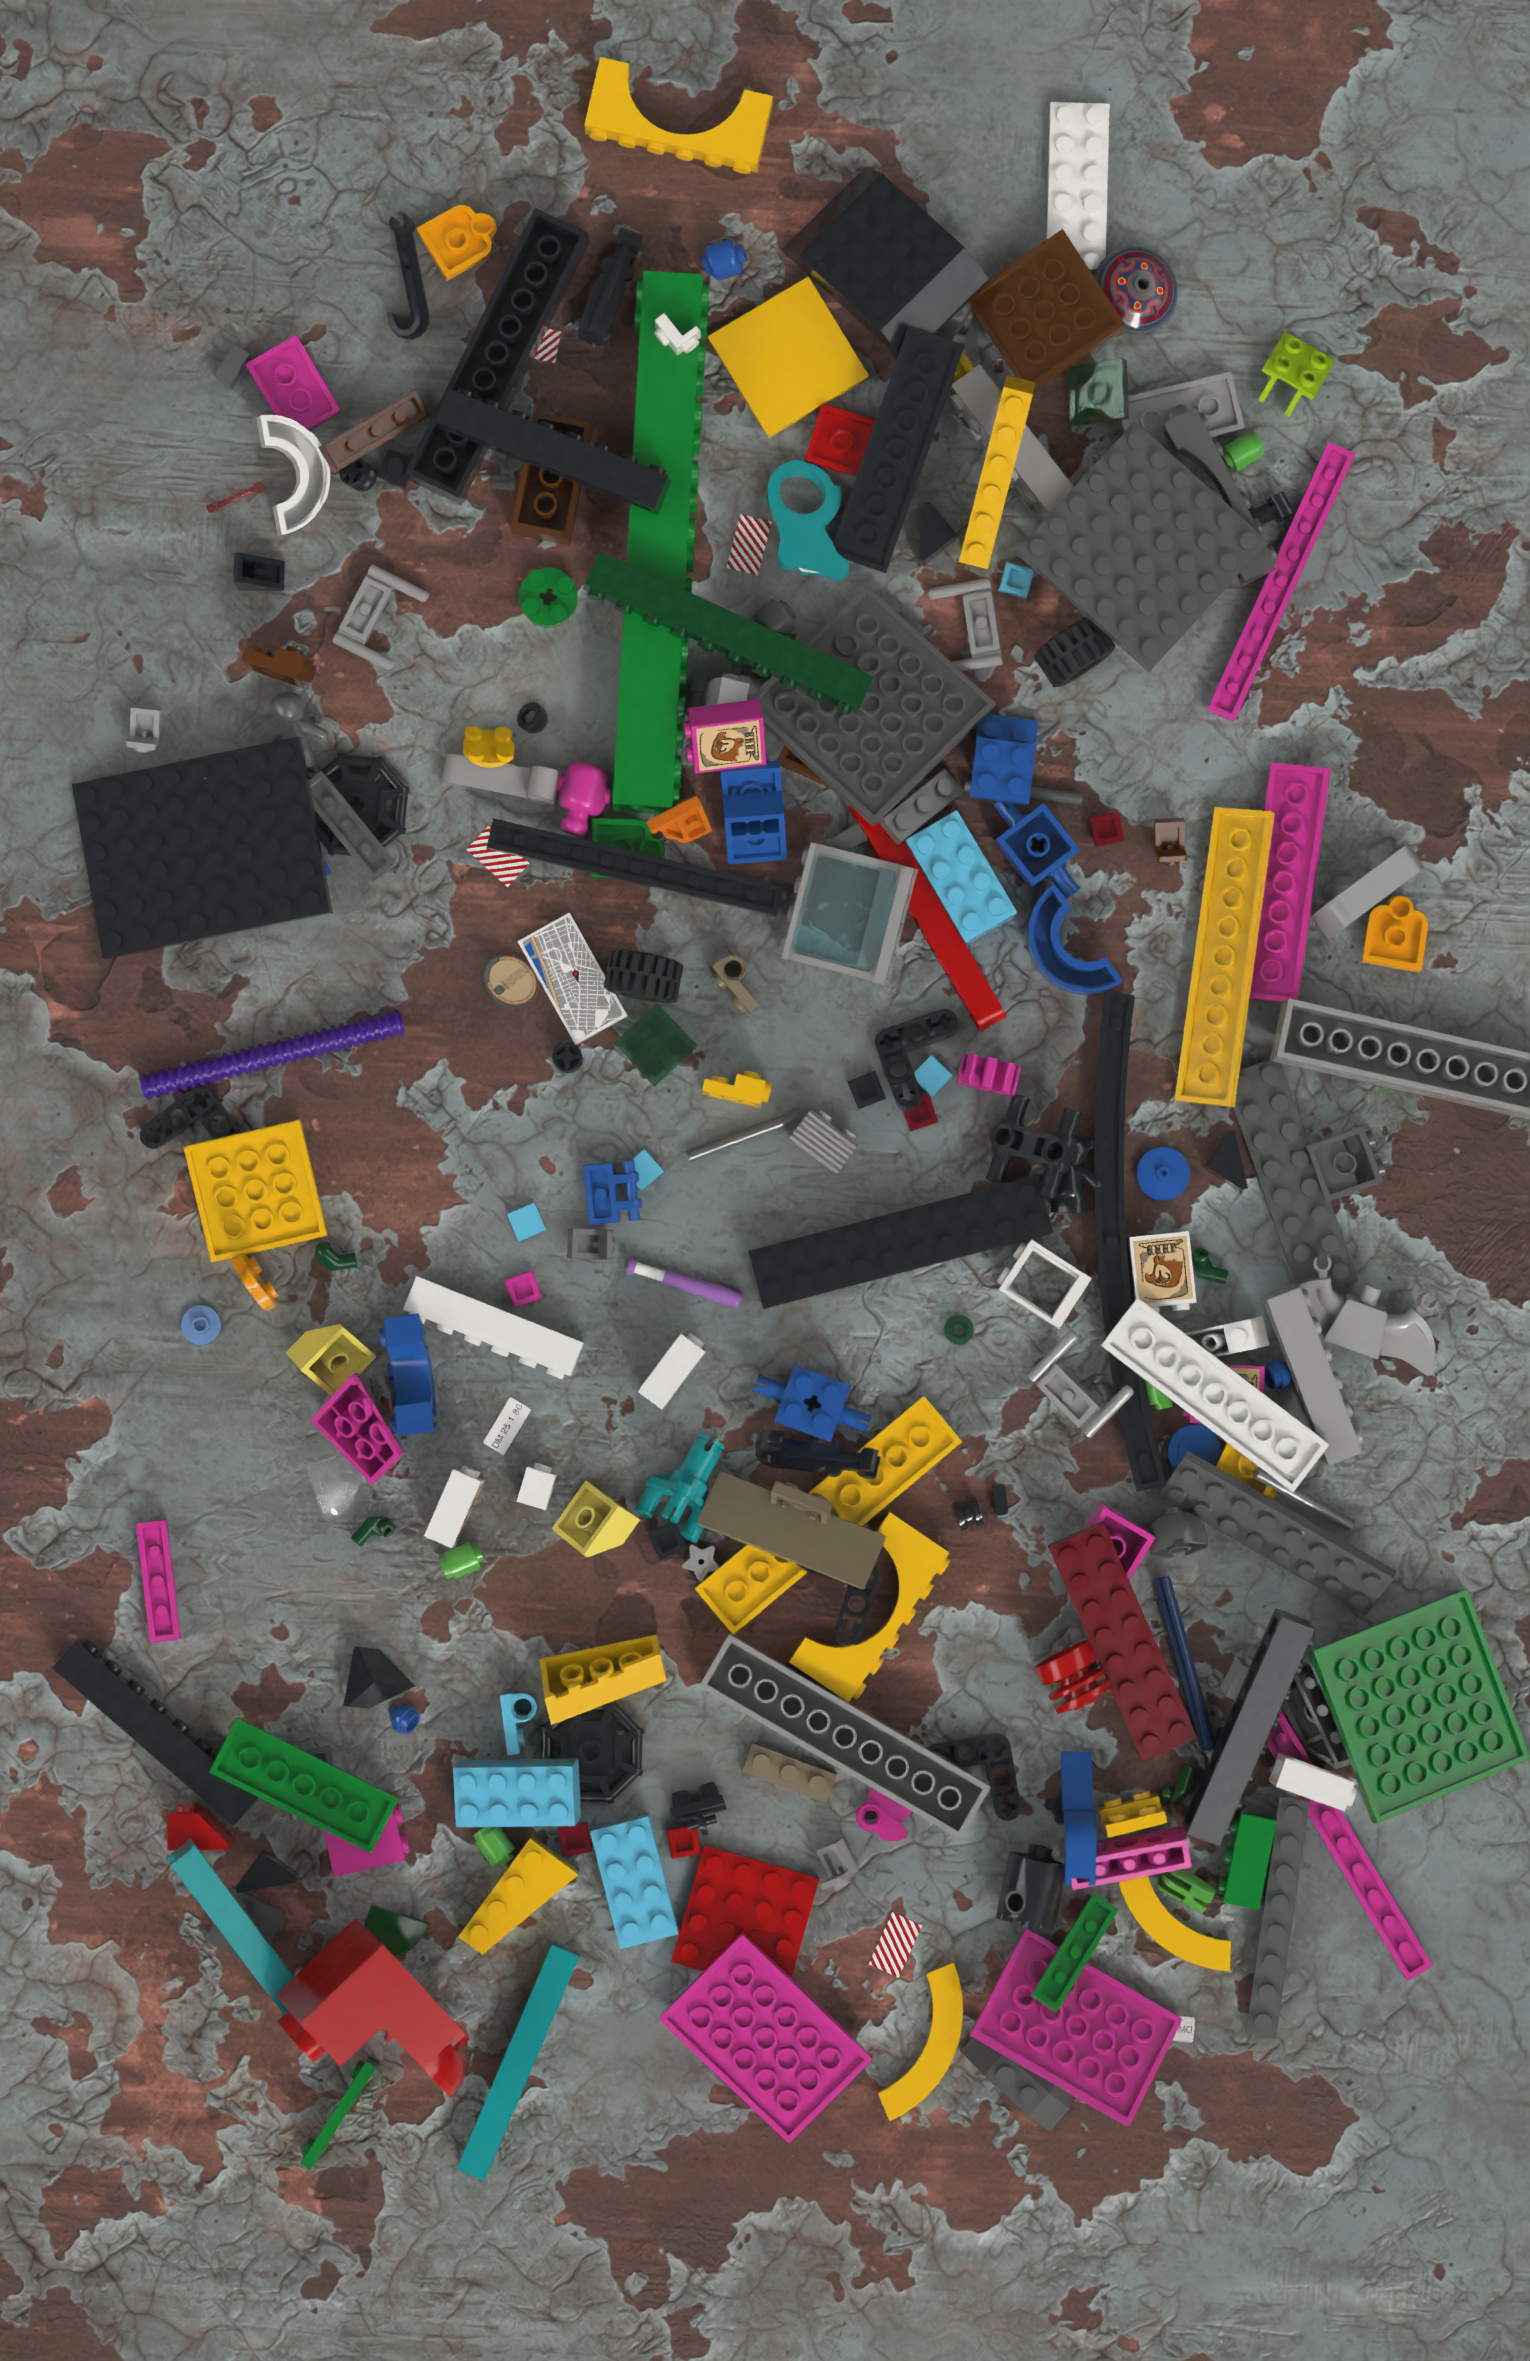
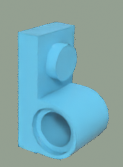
M527 1691L501 1693L500 1702L507 1755L520 1754L521 1746H526L524 1728H518V1723L528 1721L534 1717L538 1710V1701L532 1693ZM524 1698L529 1700L532 1706L531 1712L528 1714L518 1713L515 1708V1703L518 1699Z

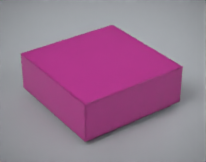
M533 1270L504 1280L514 1308L543 1298Z

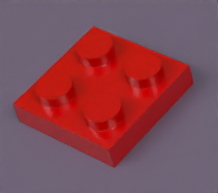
M822 404L805 462L856 478L876 420Z

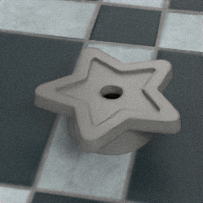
M693 1544L689 1545L690 1558L682 1564V1568L694 1571L697 1580L702 1582L708 1572L716 1571L720 1568L713 1559L715 1546L712 1545L705 1549H700ZM703 1559L704 1564L700 1565L698 1561Z

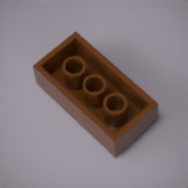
M533 411L532 422L537 424L540 421L548 422L557 427V432L567 435L568 431L576 433L584 438L583 442L591 444L593 434L592 422ZM523 462L511 522L512 534L571 545L582 485Z

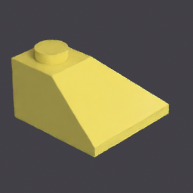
M341 1324L306 1331L285 1352L303 1373L331 1396L354 1372L360 1375L377 1357Z
M585 1480L551 1529L584 1556L590 1557L622 1545L640 1519Z

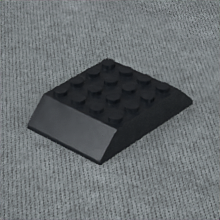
M866 167L782 248V252L897 356L908 325L936 334L989 282L988 276L959 241L883 173Z

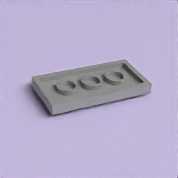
M1231 371L1118 398L1115 401L1123 434L1136 422L1166 450L1171 448L1161 430L1163 423L1196 407L1199 414L1204 413L1210 425L1208 432L1211 438L1245 430Z

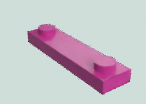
M168 1520L136 1523L150 1643L182 1639Z

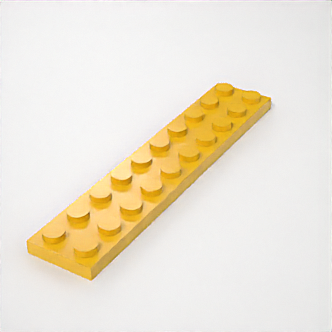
M1214 808L1175 1092V1101L1235 1108L1275 815L1272 811Z
M923 1396L856 1452L861 1453V1450L864 1448H873L879 1451L878 1456L881 1458L876 1479H865L860 1477L855 1471L843 1470L840 1476L826 1477L808 1494H820L828 1502H831V1515L863 1526L962 1443V1440ZM747 1544L699 1584L695 1590L734 1635L807 1572L798 1568L796 1563Z

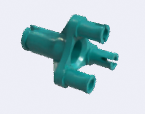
M698 1433L696 1437L698 1440L693 1442L679 1470L649 1476L645 1484L647 1488L634 1509L639 1514L651 1519L662 1496L669 1495L671 1497L660 1515L667 1520L671 1511L675 1509L670 1522L678 1524L686 1506L691 1507L692 1514L680 1534L685 1539L694 1543L698 1542V1538L704 1527L697 1524V1520L708 1498V1488L705 1483L720 1457L719 1452H722L725 1448L722 1443L715 1439L710 1450L705 1451L704 1447L710 1436L703 1433Z

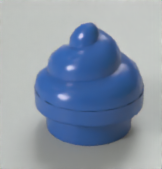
M1277 1359L1269 1361L1264 1371L1266 1385L1270 1389H1282L1290 1383L1291 1374L1287 1363Z
M402 1704L399 1707L394 1706L389 1709L391 1726L396 1732L410 1734L418 1725L420 1714L416 1712L414 1706Z

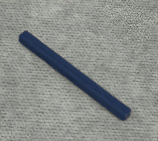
M1161 1576L1155 1578L1153 1583L1192 1725L1198 1737L1196 1739L1198 1747L1201 1751L1211 1750L1215 1748L1216 1741L1171 1578L1169 1576Z

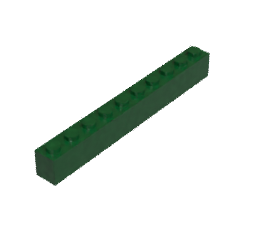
M600 551L584 585V590L588 591L587 595L596 601L604 602L606 599L616 604L615 608L622 613L631 615L634 612L643 616L642 621L651 626L659 627V625H663L671 629L670 634L677 638L686 640L689 637L698 641L697 646L708 652H714V649L725 654L724 658L737 665H741L744 662L752 666V671L763 677H768L770 674L779 678L781 685L795 690L796 687L807 691L806 695L809 698L818 702H823L825 699L835 704L834 709L850 715L851 712L855 714L858 712L874 676Z

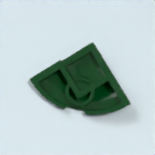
M375 1904L371 1905L364 1926L394 1957L411 1950L420 1941L429 1923L403 1913L398 1914Z

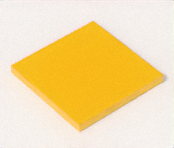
M809 276L707 336L708 341L768 439L821 408L822 404L826 405L869 379L867 371Z
M301 1119L183 1146L211 1262L233 1258L241 1253L246 1255L328 1235Z

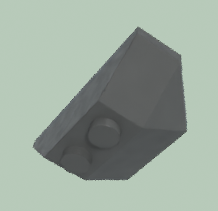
M1311 1649L1304 1653L1301 1672L1298 1676H1294L1290 1685V1697L1282 1705L1303 1748L1319 1759L1329 1763L1331 1767L1337 1770L1350 1765L1310 1657L1309 1651H1312Z
M971 2037L960 2049L967 2059L990 2082L1029 2117L1047 2130L1051 2131L1069 2111L1070 2098L1068 2092L975 2038Z

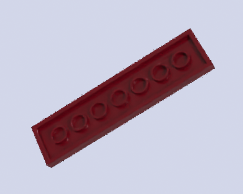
M1099 1522L1048 1544L1088 1639L1098 1656L1099 1664L1105 1670L1104 1675L1106 1679H1110L1113 1685L1110 1689L1142 1762L1197 1739L1198 1737L1104 1522Z

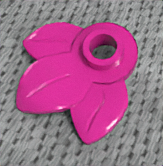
M872 1788L869 1791L867 1802L860 1805L856 1812V1821L860 1828L868 1832L875 1831L885 1841H901L908 1836L901 1822L912 1811ZM867 1812H874L877 1815V1819L874 1822H868L865 1819Z

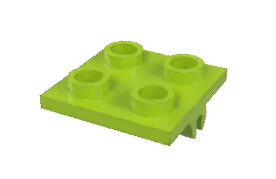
M1285 331L1261 370L1271 376L1258 401L1264 403L1278 378L1298 389L1284 413V416L1289 418L1302 395L1311 400L1314 399L1336 360Z

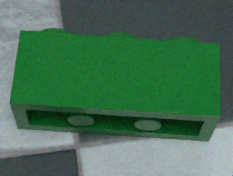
M1238 1811L1237 1817H1232L1231 1819L1232 1828L1230 1835H1233L1231 1847L1226 1846L1224 1851L1223 1864H1226L1227 1867L1225 1877L1220 1876L1217 1894H1221L1220 1899L1223 1903L1259 1910L1277 1820L1272 1817Z

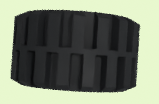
M1085 617L1065 628L1037 650L1034 659L1052 686L1061 687L1082 676L1106 659L1116 645L1110 637L1090 619Z
M624 949L614 950L610 952L604 988L611 993L638 1000L666 1004L677 1002L684 966L674 959L660 955Z

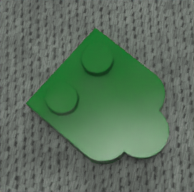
M592 818L591 820L592 842L664 858L665 845L658 837L651 836V831L646 822L638 819ZM591 873V879H613Z

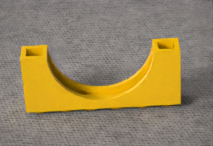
M600 57L584 124L585 134H588L591 139L605 142L607 139L618 141L619 145L627 148H635L636 145L646 147L647 151L659 155L668 152L676 154L675 156L678 159L692 161L693 158L699 159L711 167L730 166L733 167L734 171L742 174H750V171L757 173L772 111L773 96L744 90L734 112L720 125L698 134H675L653 125L635 106L628 87L629 63Z
M1009 375L1006 376L959 559L961 563L988 569L1036 382Z
M888 1512L875 1531L886 1537L883 1546L893 1559L898 1574V1597L894 1610L887 1622L871 1637L850 1647L827 1645L805 1635L789 1659V1663L848 1703L852 1697L856 1700L860 1697L867 1686L863 1681L870 1672L874 1675L884 1661L880 1658L885 1648L889 1650L893 1648L900 1637L896 1633L902 1623L906 1625L910 1623L917 1612L913 1608L919 1598L926 1599L934 1587L930 1581L936 1573L942 1575L951 1561L947 1558L949 1555L947 1550L891 1512Z

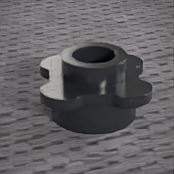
M1061 1789L1056 1796L1047 1798L1044 1803L1045 1808L1053 1813L1054 1821L1057 1824H1064L1062 1809L1059 1807L1062 1803Z

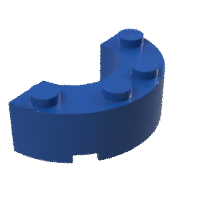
M1053 884L1037 901L1027 926L1028 951L1036 969L1053 986L1076 995L1101 994L1119 986L1123 980L1106 957L1093 962H1083L1073 958L1064 950L1059 939V926L1062 919L1070 911L1071 906L1056 885Z
M417 1313L383 1319L384 1328H380L379 1333L381 1345L387 1347L391 1363H387L389 1380L395 1383V1392H391V1402L395 1412L394 1416H390L392 1433H397L398 1437L435 1432L437 1424L433 1422L432 1418L437 1416L435 1388L428 1346H425L422 1335H425L421 1317Z

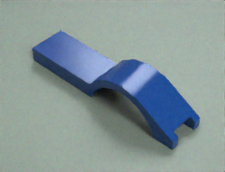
M1061 1751L1062 1814L1065 1824L1064 1884L1071 1885V1878H1089V1886H1095L1096 1824L1093 1810L1091 1752Z

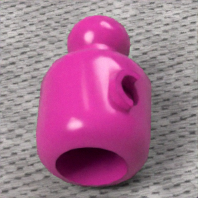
M573 762L567 767L565 774L561 773L557 785V791H560L558 800L560 805L568 810L566 817L560 823L562 832L577 837H584L588 832V816L599 815L603 811L605 804L609 805L613 788L610 787L612 779L607 770L584 762Z

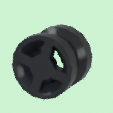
M359 458L340 469V478L345 484L351 486L356 491L365 492L374 486L377 472L372 465Z
M561 1043L553 1051V1063L561 1072L573 1073L581 1067L583 1055L579 1047L574 1043Z
M976 1496L970 1497L964 1503L959 1501L952 1503L961 1531L967 1530L968 1526L973 1524L977 1526L984 1524Z

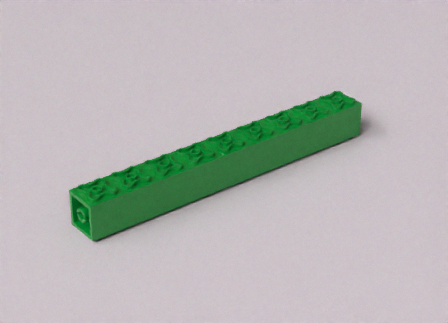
M643 271V280H637L635 311L636 335H640L633 457L639 460L638 464L649 468L650 464L665 469L671 484L658 515L630 504L626 563L692 593V578H687V573L693 572L696 525L695 519H691V514H697L699 460H694V455L700 456L702 401H697L698 397H703L706 350L705 343L701 342V339H707L709 284H703V274ZM665 313L682 336L697 326L701 331V338L698 339L700 343L689 353L683 351L677 356L669 345L664 347L655 336L654 332L657 330L655 328V320ZM634 612L631 615L624 613L612 804L614 812L662 814L680 802L682 756H677V748L683 749L684 743L683 721H685L686 701L685 696L680 695L681 690L687 689L689 637L686 640L677 638L670 634L671 629L663 625L654 627L642 621L643 616Z

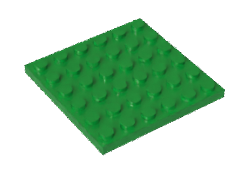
M1462 1589L1309 1651L1372 1824L1380 1823L1530 1759L1468 1589Z

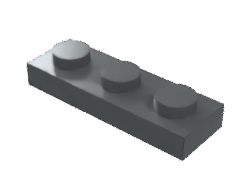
M944 769L885 816L879 824L898 846L964 791Z

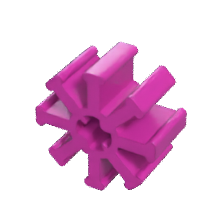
M963 1054L956 1083L962 1084L964 1087L980 1089L983 1092L1015 1096L1021 1066H1016V1064L1011 1062L998 1061L996 1058Z

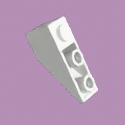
M1263 1316L1185 1333L1215 1357L1269 1345Z

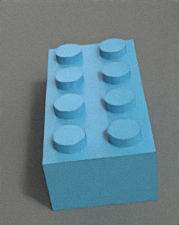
M957 810L905 840L965 945L1016 917V909Z
M578 1758L460 1760L453 1767L456 1827L575 1826L581 1818Z
M650 1813L592 1827L590 1834L619 1948L623 1949L679 1934V1927Z

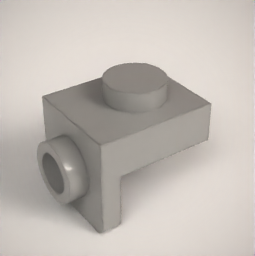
M132 704L130 707L129 737L126 740V747L134 748L135 751L143 753L151 752L157 748L161 741L162 707Z
M843 1839L816 1850L829 1876L827 1880L819 1884L822 1890L832 1886L834 1890H838L851 1882L849 1877L859 1871Z

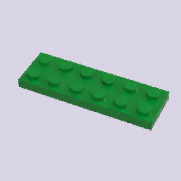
M236 1718L209 1773L372 1854L399 1800L398 1797L240 1718Z

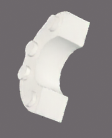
M260 415L256 420L261 447L274 448L283 452L292 461L296 471V485L292 495L283 503L273 506L277 535L281 536L302 528L319 512L325 503L330 487V466L318 448L321 446V443L304 426L284 416Z

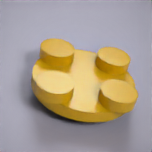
M469 726L465 729L463 753L472 763L482 767L494 768L506 765L513 760L515 745L511 739L512 731L509 728L497 727L495 730Z

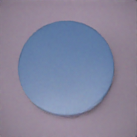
M204 1305L194 1306L184 1314L181 1321V1330L185 1338L191 1343L206 1345L213 1342L219 1336L221 1319L218 1313L211 1307Z

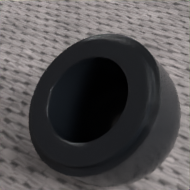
M536 702L527 703L518 713V726L528 733H539L545 729L548 723V714ZM535 711L533 720L526 723V714Z

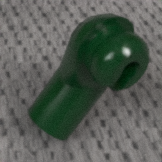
M325 1241L316 1245L315 1257L317 1261L329 1270L337 1271L358 1267L355 1253L338 1255L332 1250L331 1244Z

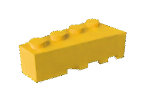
M657 1635L539 1659L544 1699L551 1725L666 1681L664 1662Z
M531 1835L458 1937L483 1955L578 1876L580 1870Z

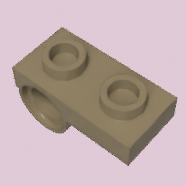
M730 955L723 960L720 959L712 966L715 974L711 977L722 990L726 987L734 995L730 1000L741 1013L746 1010L751 1015L759 1008V1004L741 984L746 976V964L741 957ZM731 962L738 963L742 968L741 974L735 978L727 976L724 972L726 965Z

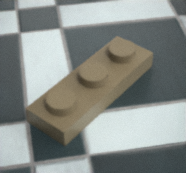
M754 1742L742 1772L827 1803L837 1777L836 1773Z

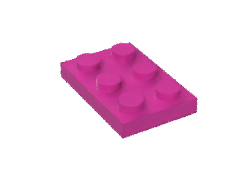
M297 335L245 364L274 415L295 420L311 431L342 413Z

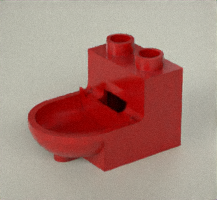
M357 1918L350 1922L275 1994L288 2009L276 2022L313 2063L327 2052L341 2067L377 2031L384 2029L386 2030L384 2039L389 2042L395 2038L450 2098L458 2092V2088L465 2076L466 2062L456 2051L469 2038Z

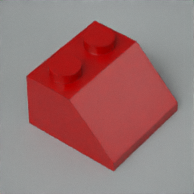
M182 1802L167 1814V1850H177L189 1838H191L199 1850H229L236 1844V1838L206 1807L198 1808L197 1802Z

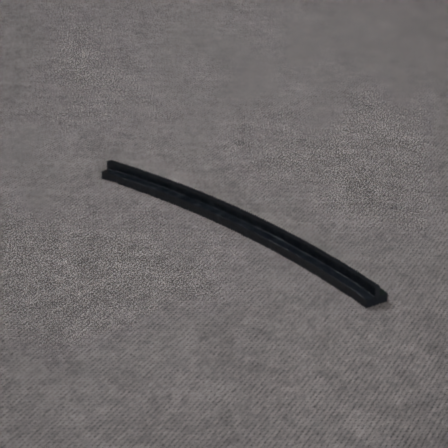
M1105 992L1096 1072L1093 1173L1102 1182L1100 1189H1094V1219L1105 1339L1132 1305L1125 1221L1124 1130L1128 1057L1135 995ZM1107 1351L1114 1395L1125 1385L1132 1387L1134 1391L1133 1395L1117 1411L1136 1492L1166 1485L1154 1437L1143 1378Z

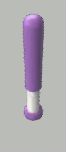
M631 1257L626 1271L628 1275L637 1273L647 1276L648 1278L661 1281L664 1285L733 1308H738L743 1299V1294L739 1290L668 1269L665 1271L638 1262V1259Z

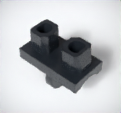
M714 1782L699 1786L702 1797L700 1801L691 1803L687 1790L672 1793L673 1808L670 1809L675 1824L686 1822L688 1830L700 1828L702 1836L708 1834L707 1825L718 1823L715 1813L727 1810L723 1795L719 1794Z

